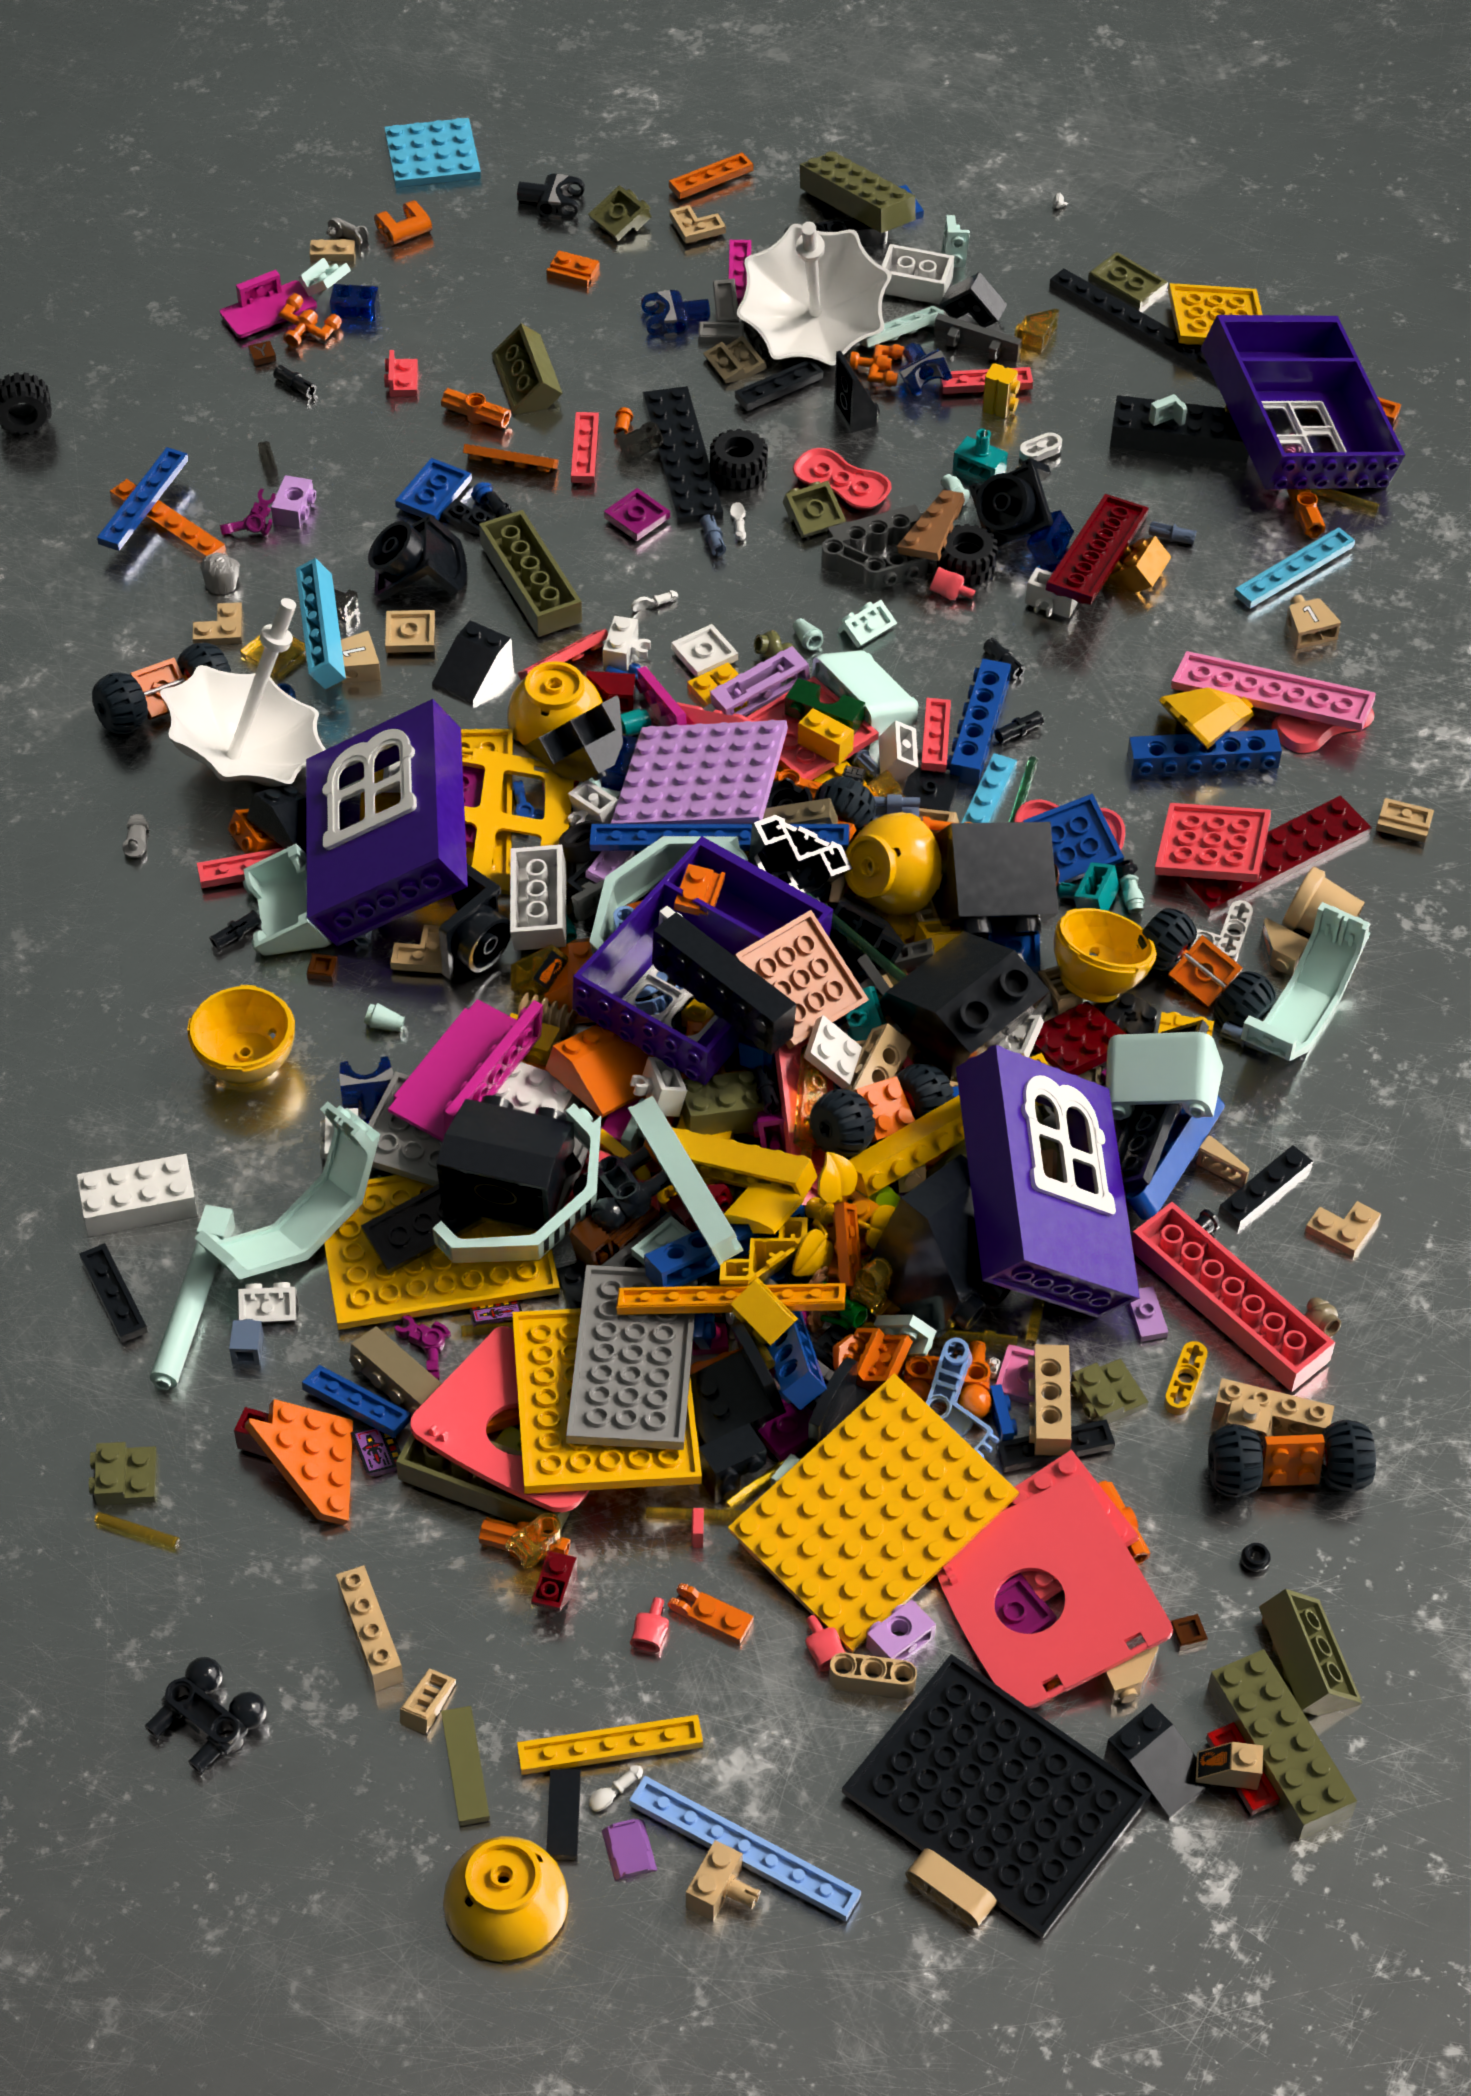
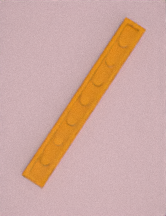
M845 1283L766 1285L790 1311L845 1310ZM749 1285L619 1288L616 1305L617 1315L732 1313L734 1307L731 1303Z

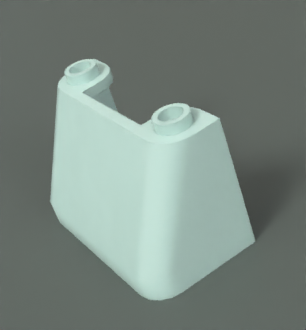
M862 650L824 653L813 659L812 677L815 676L829 690H833L839 698L844 694L866 702L865 721L879 732V736L895 720L908 726L917 722L919 705L916 699L910 697L874 661L871 654ZM878 736V740L874 741V742L871 743L869 746H871V745H873V744L879 742V736Z
M297 844L243 869L245 877L243 881L244 888L248 894H253L257 898L259 915L262 922V931L254 932L252 946L257 953L268 956L324 948L333 943L307 919V854Z
M1204 1032L1120 1034L1112 1036L1107 1047L1106 1088H1109L1113 1119L1122 1120L1128 1118L1132 1112V1105L1182 1104L1185 1112L1194 1118L1213 1117L1223 1071V1064L1214 1039Z

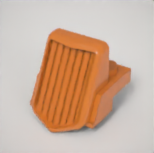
M857 1328L854 1334L846 1336L833 1346L834 1370L836 1371L846 1357L858 1361L856 1385L875 1392L894 1373L899 1378L904 1371L903 1362L913 1341L908 1335H885L880 1328Z

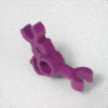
M261 488L258 492L259 503H254L250 514L242 521L220 525L222 535L247 530L253 533L261 532L263 536H266L272 528V519L270 518L267 524L265 520L271 511L268 505L275 501L276 494L272 493L271 498L265 500L262 497L264 489Z
M409 1315L403 1316V1324L407 1327L401 1328L396 1325L394 1327L396 1336L403 1339L409 1338V1342L422 1347L427 1355V1371L440 1380L438 1354H441L445 1345V1339L451 1337V1332L438 1321H435L431 1328L422 1323L417 1325Z

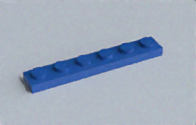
M166 447L98 535L97 541L99 545L120 551L188 462L187 453Z

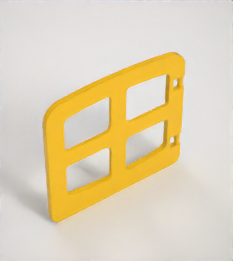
M462 747L463 754L472 755V759L462 758V765L484 769L485 771L480 805L475 808L464 806L465 824L476 828L471 866L501 887V894L510 895V874L494 872L491 869L496 833L498 831H509L531 835L541 839L540 846L559 845V838L569 828L568 816L571 813L572 804L568 793L574 788V780L559 777L542 762L532 758ZM534 767L549 769L548 773L534 771ZM504 773L534 778L543 782L545 797L543 819L506 814L500 810L499 805Z

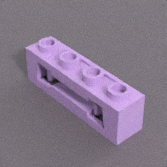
M791 646L711 690V704L716 710L722 711L723 714L733 715L734 708L742 707L743 703L747 701L746 707L735 712V714L746 716L790 691L798 678L806 681L810 679L809 664ZM790 677L794 679L784 686L781 685V682L785 683L786 679Z

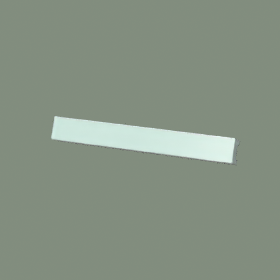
M651 1096L634 1106L628 1107L637 1127L670 1179L673 1188L718 1264L721 1265L724 1261L744 1251L736 1238L734 1230L654 1097Z

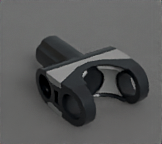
M549 174L544 184L519 181L517 200L538 203L537 211L546 217L573 218L577 215L579 206L575 200L570 198L582 196L585 184L577 177L563 174ZM570 185H578L581 190H575ZM564 206H572L574 210L567 211Z

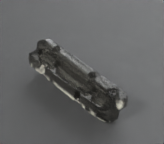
M268 441L259 442L257 446L266 477L269 479L272 477L276 478L278 476V469L270 443Z

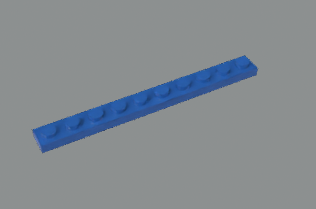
M591 824L589 845L591 851H642L662 836L738 837L740 849L750 851L752 824ZM790 824L798 828L801 826L818 834V838L829 843L833 841L841 845L844 851L849 846V824Z

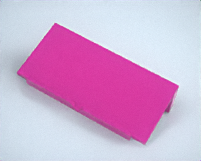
M477 999L469 1010L464 1008L394 1094V1102L388 1108V1112L443 1142L446 1131L465 1099L481 1102L483 1096L495 1095L539 1040L542 1031L543 1005L533 1000L528 1008L524 1007L516 1020Z

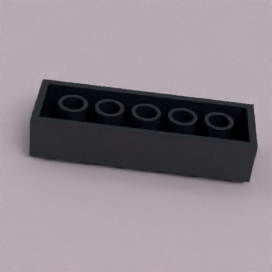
M1117 395L1110 447L1248 463V451L1228 408L1185 403L1187 414L1184 425L1180 426L1174 419H1170L1153 426L1149 421L1151 403L1157 400Z
M675 912L653 930L652 964L659 972H664L673 979L677 986L683 987L691 993L698 1002L704 1003L717 1017L723 1018L731 1024L735 1031L744 1034L757 1048L763 1049L769 1055H772L793 1037L796 1003L692 923Z

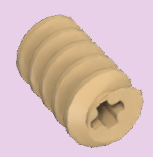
M527 992L519 1005L518 1015L524 1007L528 1008L533 1000L538 1002L539 996L535 994L530 1001L529 993ZM545 997L541 1002L543 1005L542 1022L559 1027L561 1038L571 1032L576 1021L577 1012L572 1009L569 1013L567 1004H563L559 1010L558 1001H554L551 1007H549L548 998Z

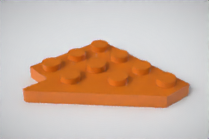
M276 1399L269 1404L268 1423L249 1418L245 1423L246 1430L313 1515L319 1520L344 1526L349 1521L352 1456L351 1432H353V1420Z

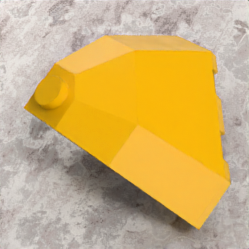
M1209 687L1162 696L1159 699L1160 704L1176 721L1178 720L1207 749L1227 731H1238L1254 716L1251 710L1254 706L1246 697L1243 696L1240 699L1236 695Z
M790 1217L779 1229V1238H750L749 1255L740 1259H728L720 1265V1286L750 1285L757 1278L764 1282L780 1271L797 1253L802 1239L807 1234L808 1217Z

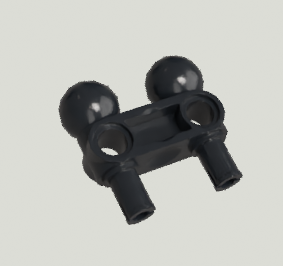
M644 1145L625 1158L612 1155L599 1162L597 1200L593 1205L591 1217L592 1221L599 1228H602L603 1231L612 1232L619 1229L624 1224L626 1217L636 1219L643 1216L650 1209L651 1197L672 1185L664 1170H661L643 1183L641 1181L638 1182L633 1176V1172L653 1160ZM588 1172L580 1175L575 1180L573 1185L574 1197L586 1187Z
M209 1657L196 1658L189 1663L185 1671V1677L169 1683L165 1696L161 1699L163 1707L144 1725L146 1730L158 1739L177 1719L184 1722L205 1739L206 1743L188 1761L190 1766L201 1775L219 1755L227 1756L239 1750L244 1743V1737L248 1734V1730H254L262 1725L267 1713L265 1701L260 1695L251 1691L242 1692L235 1696L229 1705V1711L212 1699L209 1695L219 1689L223 1679V1671L219 1663ZM182 1695H189L185 1701L177 1702L178 1698ZM233 1730L230 1736L220 1737L224 1731Z

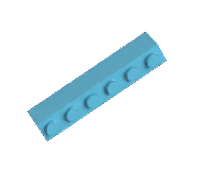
M314 558L297 567L296 576L308 673L326 690L345 680L346 676L332 574Z

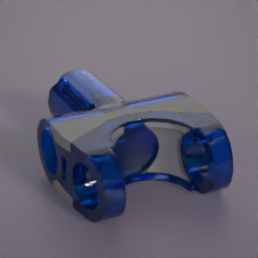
M677 290L650 293L641 300L642 310L645 313L655 315L646 322L647 332L653 336L681 335L689 329L688 321L710 318L708 299L683 301L681 293ZM649 301H656L652 306L645 305ZM655 323L661 324L657 329L651 328V325Z
M910 343L905 347L903 356L908 365L898 369L906 387L915 397L922 395L923 386L930 380L939 378L948 381L953 378L945 357L939 348L926 354L920 344Z
M388 1056L380 1057L381 1062H379L378 1068L368 1075L355 1073L348 1061L340 1062L339 1079L343 1107L358 1105L359 1118L367 1124L393 1077V1070Z

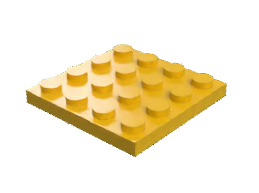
M1169 283L1168 294L1179 343L1202 345L1217 315H1263L1257 289Z

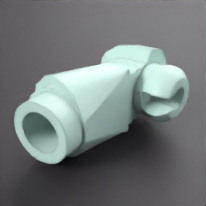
M951 474L945 475L941 479V485L945 490L963 493L965 498L963 506H965L969 500V490L963 488L956 476Z
M1131 874L1125 875L1120 879L1122 894L1128 912L1139 913L1144 910L1145 899L1137 886L1139 878Z

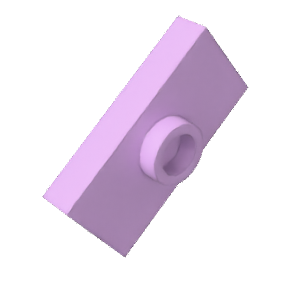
M602 851L586 871L585 877L598 883L605 879V876L623 865L624 862L630 860L634 855V851Z
M1154 1287L1139 1288L1140 1299L1128 1305L1140 1342L1167 1338L1168 1329Z

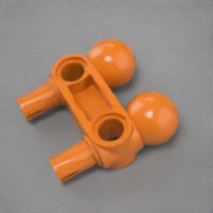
M977 1340L969 1344L973 1358L972 1364L968 1368L957 1403L981 1420L988 1415L992 1407V1399L989 1392L991 1371L990 1366L985 1362L986 1344ZM929 1351L926 1356H910L905 1362L904 1383L925 1403L940 1358L939 1356H929Z

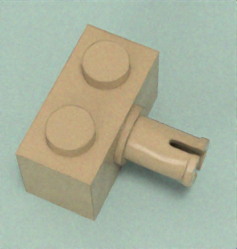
M715 1840L686 1890V1908L711 1921H714L728 1897L753 1909L755 1906L754 1902L757 1903L761 1890L737 1880L742 1871L743 1853Z

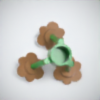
M824 1266L816 1271L808 1284L828 1283V1267ZM846 1291L845 1310H838L841 1319L827 1316V1311H809L806 1322L809 1325V1331L812 1333L821 1328L825 1322L839 1325L846 1330H849L851 1325L859 1328L867 1319L868 1309Z

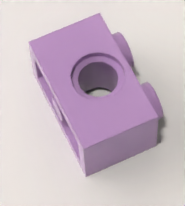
M284 476L275 501L271 506L274 525L301 528L303 521L308 519L310 505L314 504L316 500V490H313L312 480Z
M911 1600L905 1605H898L891 1612V1616L883 1622L877 1621L868 1629L866 1648L876 1657L906 1660L934 1639L936 1623ZM900 1631L905 1635L897 1636L893 1632Z

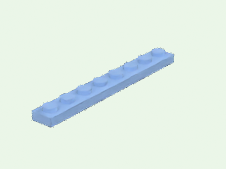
M647 1776L643 1777L629 1799V1806L709 1849L716 1840L743 1853V1867L845 1922L861 1897V1890Z

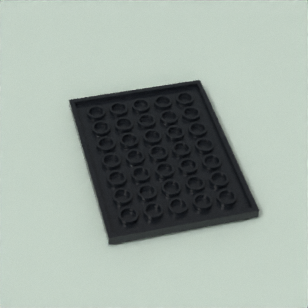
M950 1654L842 1787L844 1795L921 1851L928 1848L936 1852L990 1891L997 1900L996 1905L1041 1938H1044L1151 1796V1793L953 1654Z

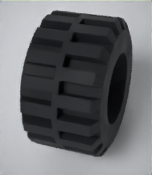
M17 372L12 376L8 374L4 376L5 379H0L1 429L9 430V433L12 434L17 432L19 435H24L27 432L32 434L34 430L40 431L43 429L42 425L46 426L49 423L48 419H51L52 416L48 385H45V381L42 379L38 380L36 375L29 376V373L25 372L23 374Z
M731 429L727 430L726 433H720L719 437L713 439V443L710 444V469L717 483H722V486H729L731 489H746V487H754L755 483H761L762 478L766 477L768 446L765 444L764 438H760L759 434L751 433L750 430L743 431L742 429H737L733 431Z
M955 525L952 532L948 533L946 538L947 544L941 550V558L937 561V567L962 575L964 577V586H975L976 583L982 584L984 580H989L991 574L995 572L998 550L997 540L994 539L995 536L992 533H988L986 528L981 529L978 525Z

